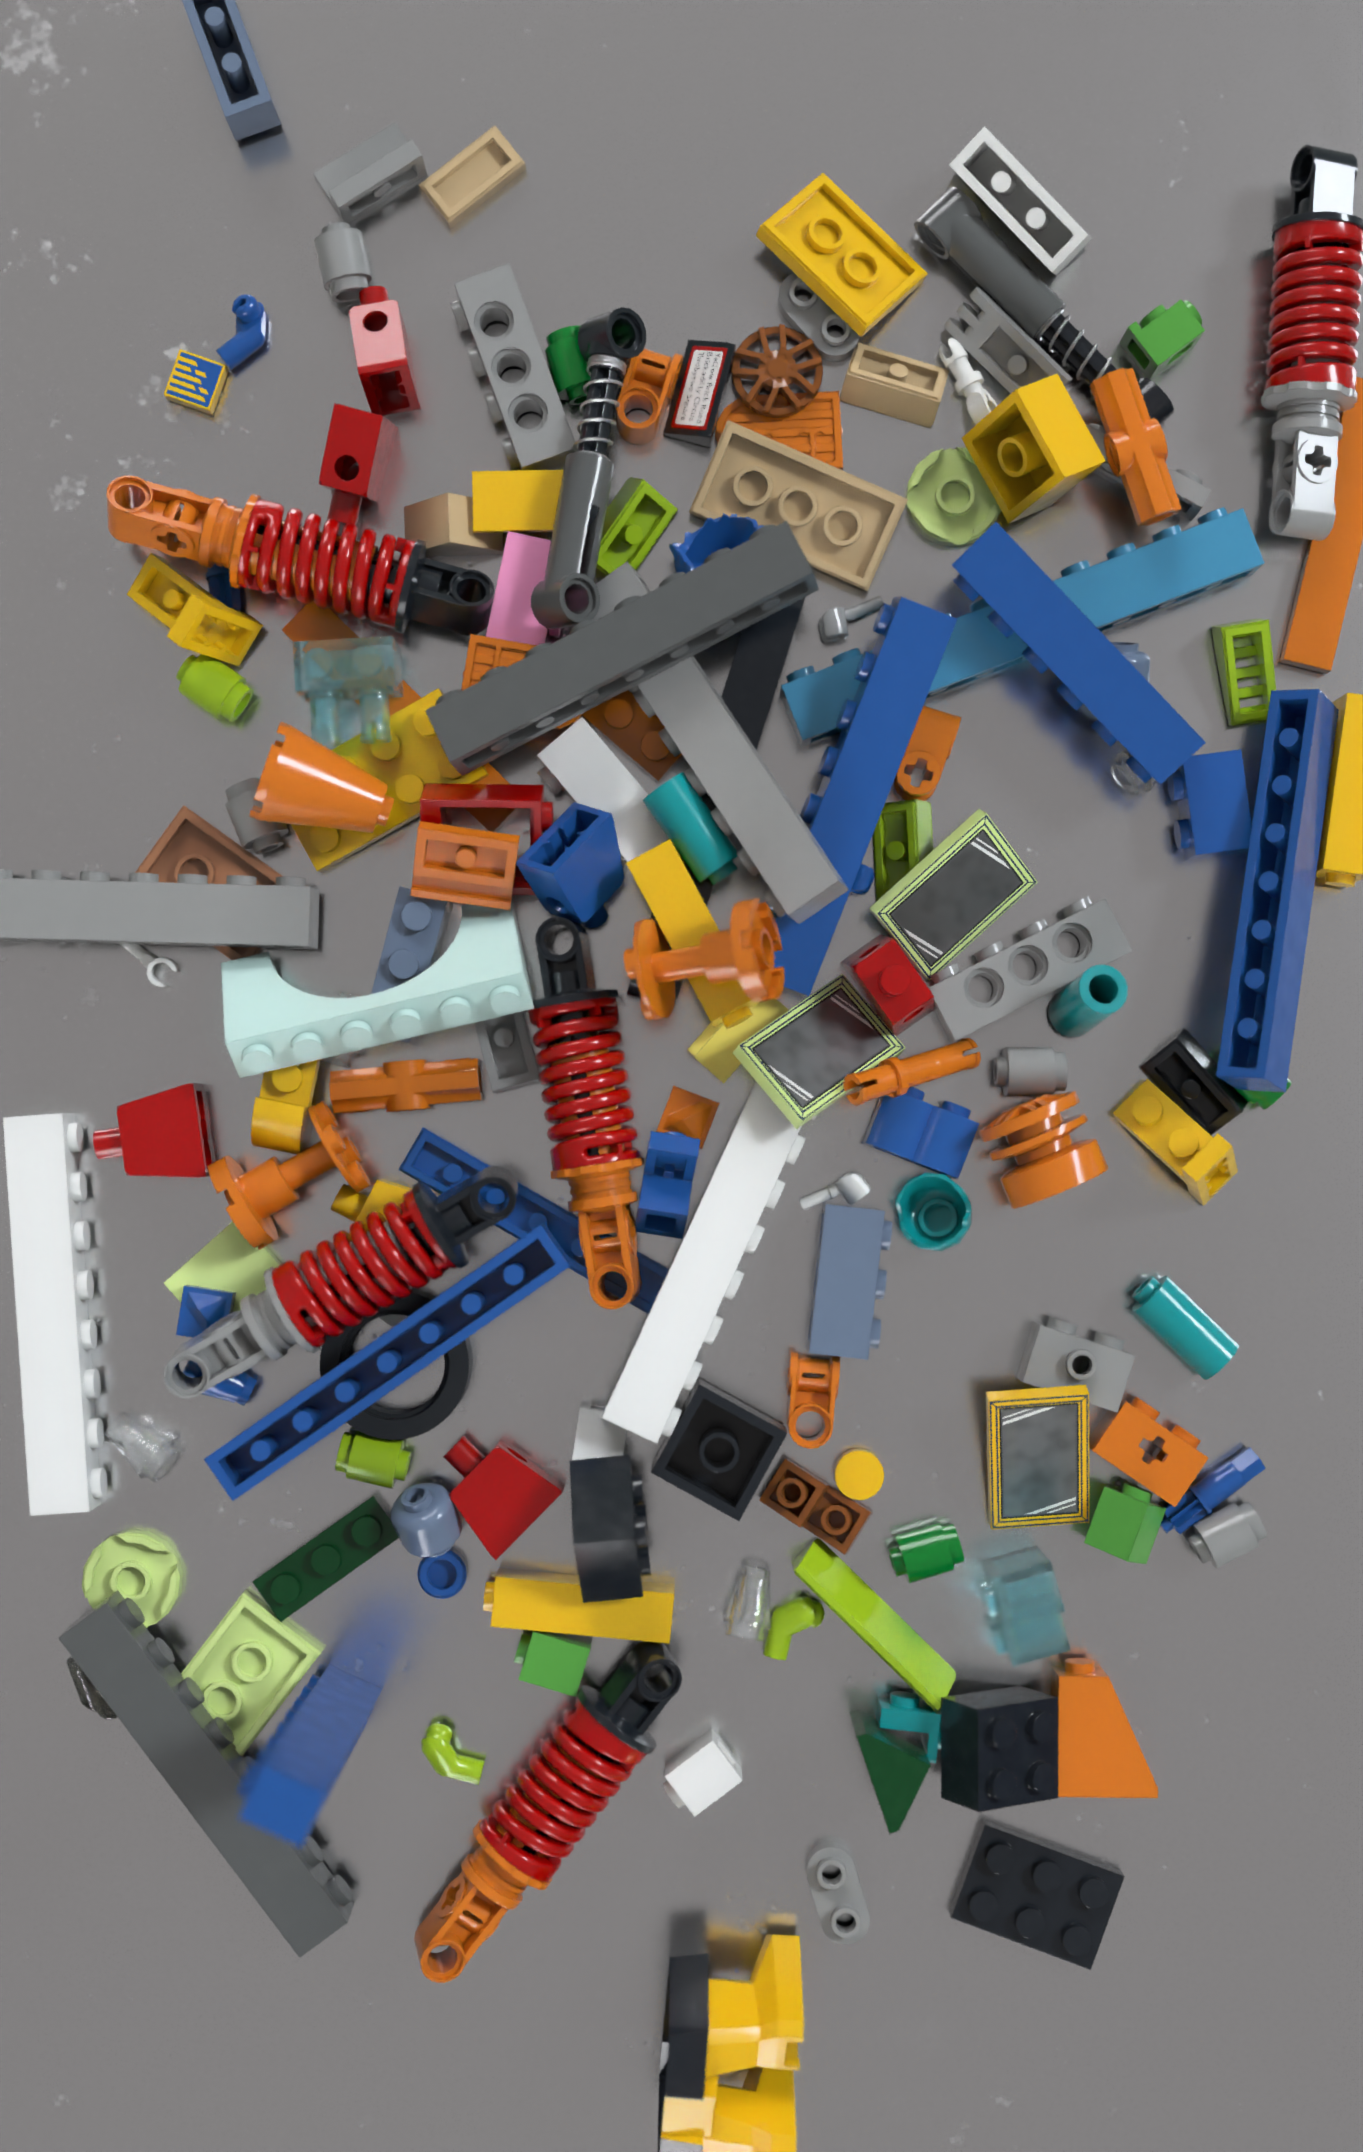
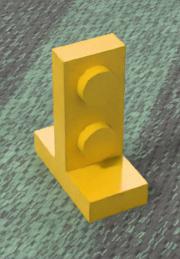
M150 553L127 593L131 599L170 628L167 637L178 646L238 667L263 626L251 615L227 607L166 559Z
M1148 1078L1113 1112L1114 1118L1187 1184L1189 1193L1203 1206L1238 1172L1233 1146L1218 1133L1212 1137Z

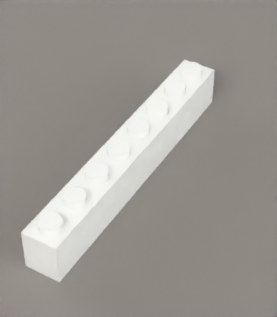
M756 1081L601 1418L654 1443L658 1442L661 1434L670 1438L682 1412L681 1409L674 1407L682 1388L691 1392L703 1364L695 1361L702 1343L704 1342L712 1346L724 1320L716 1315L723 1297L733 1300L743 1279L744 1273L736 1270L744 1251L751 1255L754 1254L765 1228L757 1225L764 1207L766 1206L772 1210L775 1208L785 1186L784 1182L778 1180L785 1161L794 1165L806 1138L798 1135L801 1127L796 1129Z
M75 1113L3 1117L30 1516L90 1512L101 1505V1498L107 1494V1474L104 1467L99 1468L98 1448H102L104 1442V1427L101 1418L95 1417L94 1399L100 1396L101 1382L98 1369H92L91 1349H95L97 1345V1328L94 1319L89 1320L87 1301L93 1298L94 1281L92 1272L85 1270L84 1250H89L91 1237L89 1224L87 1221H82L81 1201H85L87 1197L86 1176L83 1171L79 1172L77 1155V1152H82L84 1146L83 1129L80 1122L75 1123Z

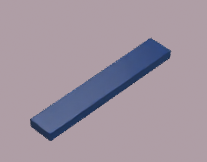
M423 1127L398 1170L418 1182L423 1181L430 1189L442 1194L483 1169L491 1167V1165ZM517 1181L518 1193L513 1212L507 1218L494 1225L515 1238L521 1239L536 1227L545 1223L573 1263L569 1269L588 1279L586 1262L579 1239L578 1215L569 1212L566 1208ZM490 1183L480 1190L483 1199L491 1204L502 1203L508 1198L507 1190L500 1184ZM611 1234L599 1235L600 1238L614 1237ZM637 1250L642 1286L639 1295L630 1304L649 1314L669 1268ZM614 1271L607 1274L604 1281L605 1289L622 1298L627 1291L625 1278L620 1273Z

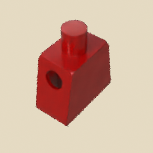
M366 287L359 292L360 305L349 309V317L358 375L371 413L383 416L421 409L408 336L398 301L389 300L388 290L385 287Z
M334 403L319 476V485L333 491L327 519L334 518L342 524L352 523L356 525L362 499L377 503L398 427L384 416ZM358 464L359 472L357 476L349 480L348 472L350 468Z
M880 934L840 962L872 1009L895 1036H898L934 1010V996L893 938Z
M184 1084L117 1106L119 1127L95 1130L93 1133V1145L97 1159L123 1156L127 1176L210 1177L208 1166L214 1163L203 1084Z
M462 1436L443 1456L463 1476L450 1491V1499L495 1560L563 1493L565 1487L559 1479L502 1440H499L484 1456L465 1436Z

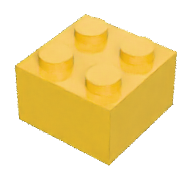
M1058 373L1015 389L961 438L1008 524L1050 507L1106 461Z

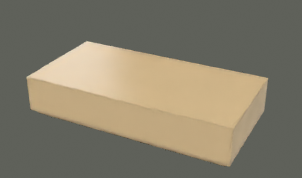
M494 125L420 183L419 189L451 229L525 171L526 165Z

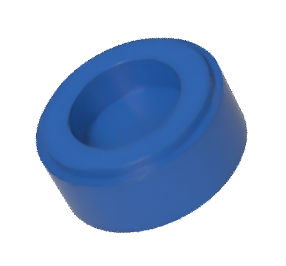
M454 1548L438 1557H423L418 1567V1582L428 1595L438 1599L450 1598L463 1588L467 1580V1562L463 1555Z

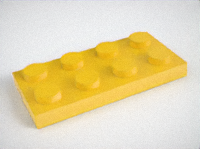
M438 688L332 749L333 752L387 784L386 795L395 799L386 826L376 824L373 833L291 824L317 872L325 871L419 817L420 797L425 783L475 784L489 776L484 765L462 776L449 762L425 710L436 705L437 699L444 695L441 689Z

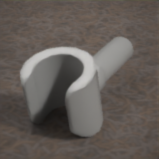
M877 596L846 609L835 607L827 610L819 619L821 639L823 641H833L849 636L847 621L855 620L880 609L883 605L882 598Z

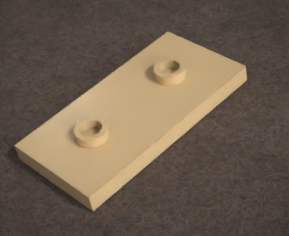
M728 420L689 513L703 520L722 517L723 513L729 517L731 514H737V517L755 519L758 526L770 524L777 526L787 521L812 568L868 592L908 499Z

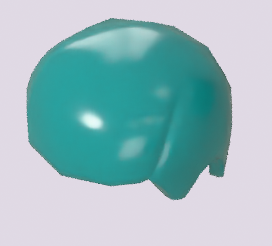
M924 1173L907 1181L896 1197L895 1206L897 1208L900 1230L913 1245L920 1249L944 1251L961 1242L971 1226L972 1208L965 1190L946 1175Z

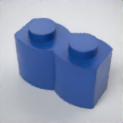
M909 1087L905 1094L898 1097L881 1096L862 1143L933 1172L946 1175L952 1179H958L979 1123L968 1119L971 1110L945 1100L941 1108L923 1101L925 1092L914 1087Z

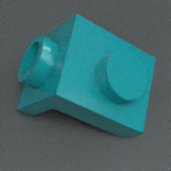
M894 1691L890 1693V1698L877 1697L876 1719L879 1728L923 1733L922 1744L929 1762L936 1763L937 1750L941 1749L940 1711L936 1708H931L926 1702L920 1701L919 1695L910 1692Z

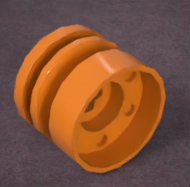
M1075 1090L1063 1094H1044L1002 1112L992 1123L978 1130L983 1142L1005 1136L1008 1142L992 1150L988 1155L993 1161L1014 1157L1017 1166L999 1178L1012 1209L1024 1207L1057 1195L1091 1180L1109 1169L1096 1139H1084L1073 1142L1069 1133L1088 1121L1085 1113L1064 1120L1060 1112L1080 1102Z

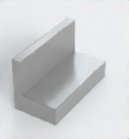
M394 122L313 174L341 220L349 224L427 175L423 156L413 140L407 141L396 122Z

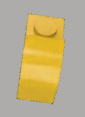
M321 1059L264 1072L259 1097H255L252 1114L251 1142L253 1146L296 1155L309 1148L313 1123L308 1108L312 1104Z

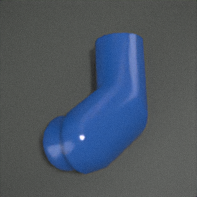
M244 294L235 299L232 311L236 314V335L216 350L230 370H233L261 348L266 339V311L263 304L257 302L256 298L250 294Z

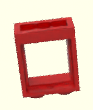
M425 783L420 797V820L422 822L446 825V807L530 808V847L553 824L554 820L553 802H544V785ZM516 866L512 895H535L518 866Z

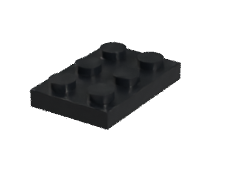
M982 1819L949 1914L954 1920L1091 1970L1125 1876L1121 1870Z

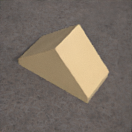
M445 493L404 507L405 539L426 541V557L503 554L504 552L503 532H473L472 497Z

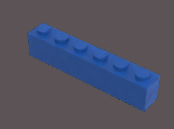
M997 522L983 533L952 564L959 573L952 581L972 602L981 596L994 609L987 618L1007 639L1015 632L1028 645L1022 652V655L1041 674L1049 668L1063 682L1056 689L1059 694L1076 711L1083 704L1097 718L1090 726L1110 747L1119 741L1127 749L1131 756L1125 763L1144 783H1147L1153 777L1161 785L1206 743Z

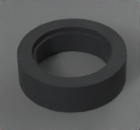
M413 1289L412 1293L407 1297H397L396 1302L388 1308L380 1307L379 1312L374 1316L364 1317L363 1321L357 1326H346L344 1333L337 1337L327 1335L326 1342L321 1348L320 1376H324L350 1358L353 1342L367 1323L385 1315L410 1316L436 1297L424 1291ZM469 1337L444 1354L445 1369L442 1382L436 1393L427 1402L418 1407L401 1411L388 1410L372 1404L347 1421V1423L364 1434L388 1440L416 1437L438 1426L457 1407L468 1388L473 1366L472 1347Z

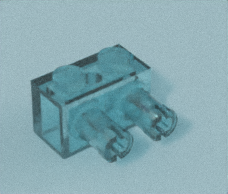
M380 636L293 642L295 692L306 703L310 702L312 738L327 747V742L331 746L342 745L340 702L343 700H359L360 742L376 744V739L380 740V743L391 742L389 699L404 697L401 647L394 637Z

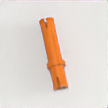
M964 1038L958 1042L901 1060L896 1057L882 1060L878 1067L847 1074L844 1078V1091L862 1086L859 1092L846 1096L854 1105H861L866 1101L884 1095L891 1098L905 1094L909 1087L967 1069L977 1068L981 1061V1054L979 1051L963 1056L962 1054L965 1051L978 1047L974 1040Z

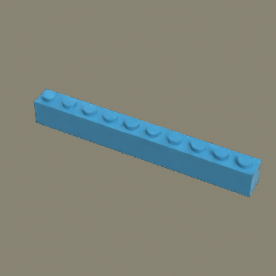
M1225 507L1199 517L1197 519L1199 525L1182 531L1180 525L1166 528L1152 536L1153 543L1136 549L1134 543L1117 547L1106 554L1108 560L1091 567L1088 560L1068 566L1060 572L1062 578L1053 582L1101 632L1253 575L1265 562L1244 509L1242 508L1227 514ZM984 599L969 606L971 613L957 618L926 700L1028 661L1022 655V652L1028 645L1015 632L1008 639L987 618L994 609ZM859 648L851 649L832 658L834 665L815 672L814 666H808L786 676L788 683L781 685L779 694L800 748L841 733L842 729L836 727L839 712L847 698L854 700L861 682L854 679L858 663L863 655Z

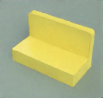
M777 999L758 1002L757 1005L750 1008L753 1014L750 1018L729 1029H726L723 1023L716 1027L710 1023L687 1049V1052L724 1084L741 1064L733 1054L736 1047L789 1010Z

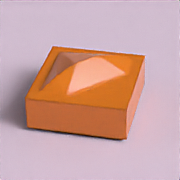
M673 1086L656 1132L665 1133L673 1131L682 1133L690 1138L700 1139L699 1148L702 1149L719 1103Z

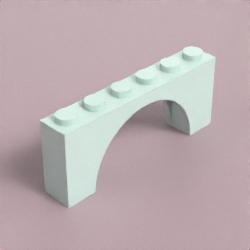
M512 901L510 910L469 904L462 905V917L458 933L447 951L432 966L401 985L371 995L330 998L300 991L289 985L278 975L269 952L222 962L225 1045L239 1078L534 1009L520 929Z

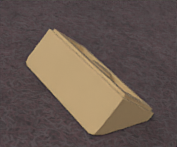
M858 343L854 348L845 376L840 400L924 427H931L937 414L949 370Z

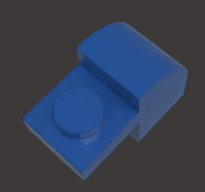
M651 1131L636 1214V1232L683 1239L700 1139L690 1138L682 1133L673 1131L665 1133Z

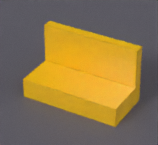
M563 470L472 471L473 532H553Z

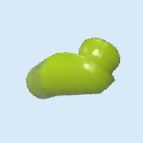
M797 1597L777 1607L771 1616L763 1654L773 1659L787 1660L792 1635L809 1627L815 1628L823 1622L825 1612L822 1604L819 1601L811 1600L809 1597Z
M439 1723L430 1725L427 1728L426 1737L421 1740V1750L435 1772L443 1777L479 1785L485 1761L457 1754L450 1744L453 1734L451 1728Z

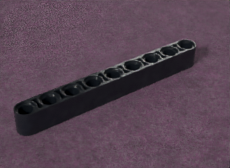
M805 597L742 630L721 698L756 750ZM708 793L701 797L710 811L717 808ZM680 856L707 906L713 884L709 878L699 883ZM652 913L650 919H653L658 924L656 918ZM631 979L626 996L640 1000L641 993L637 980ZM684 979L675 981V1004Z

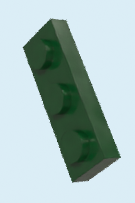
M375 1493L252 1581L279 1621L285 1620L397 1540L399 1537L392 1525L391 1514Z

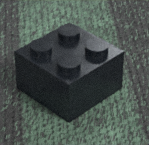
M698 1379L682 1409L670 1438L667 1437L654 1459L651 1473L740 1521L788 1432L783 1424L707 1382Z
M630 1455L570 1460L573 1546L583 1603L643 1597L642 1577L651 1576L649 1545H647L648 1520L646 1504L644 1502L642 1474L632 1475Z
M1022 1686L941 1697V1798L976 1812L1058 1798V1697Z

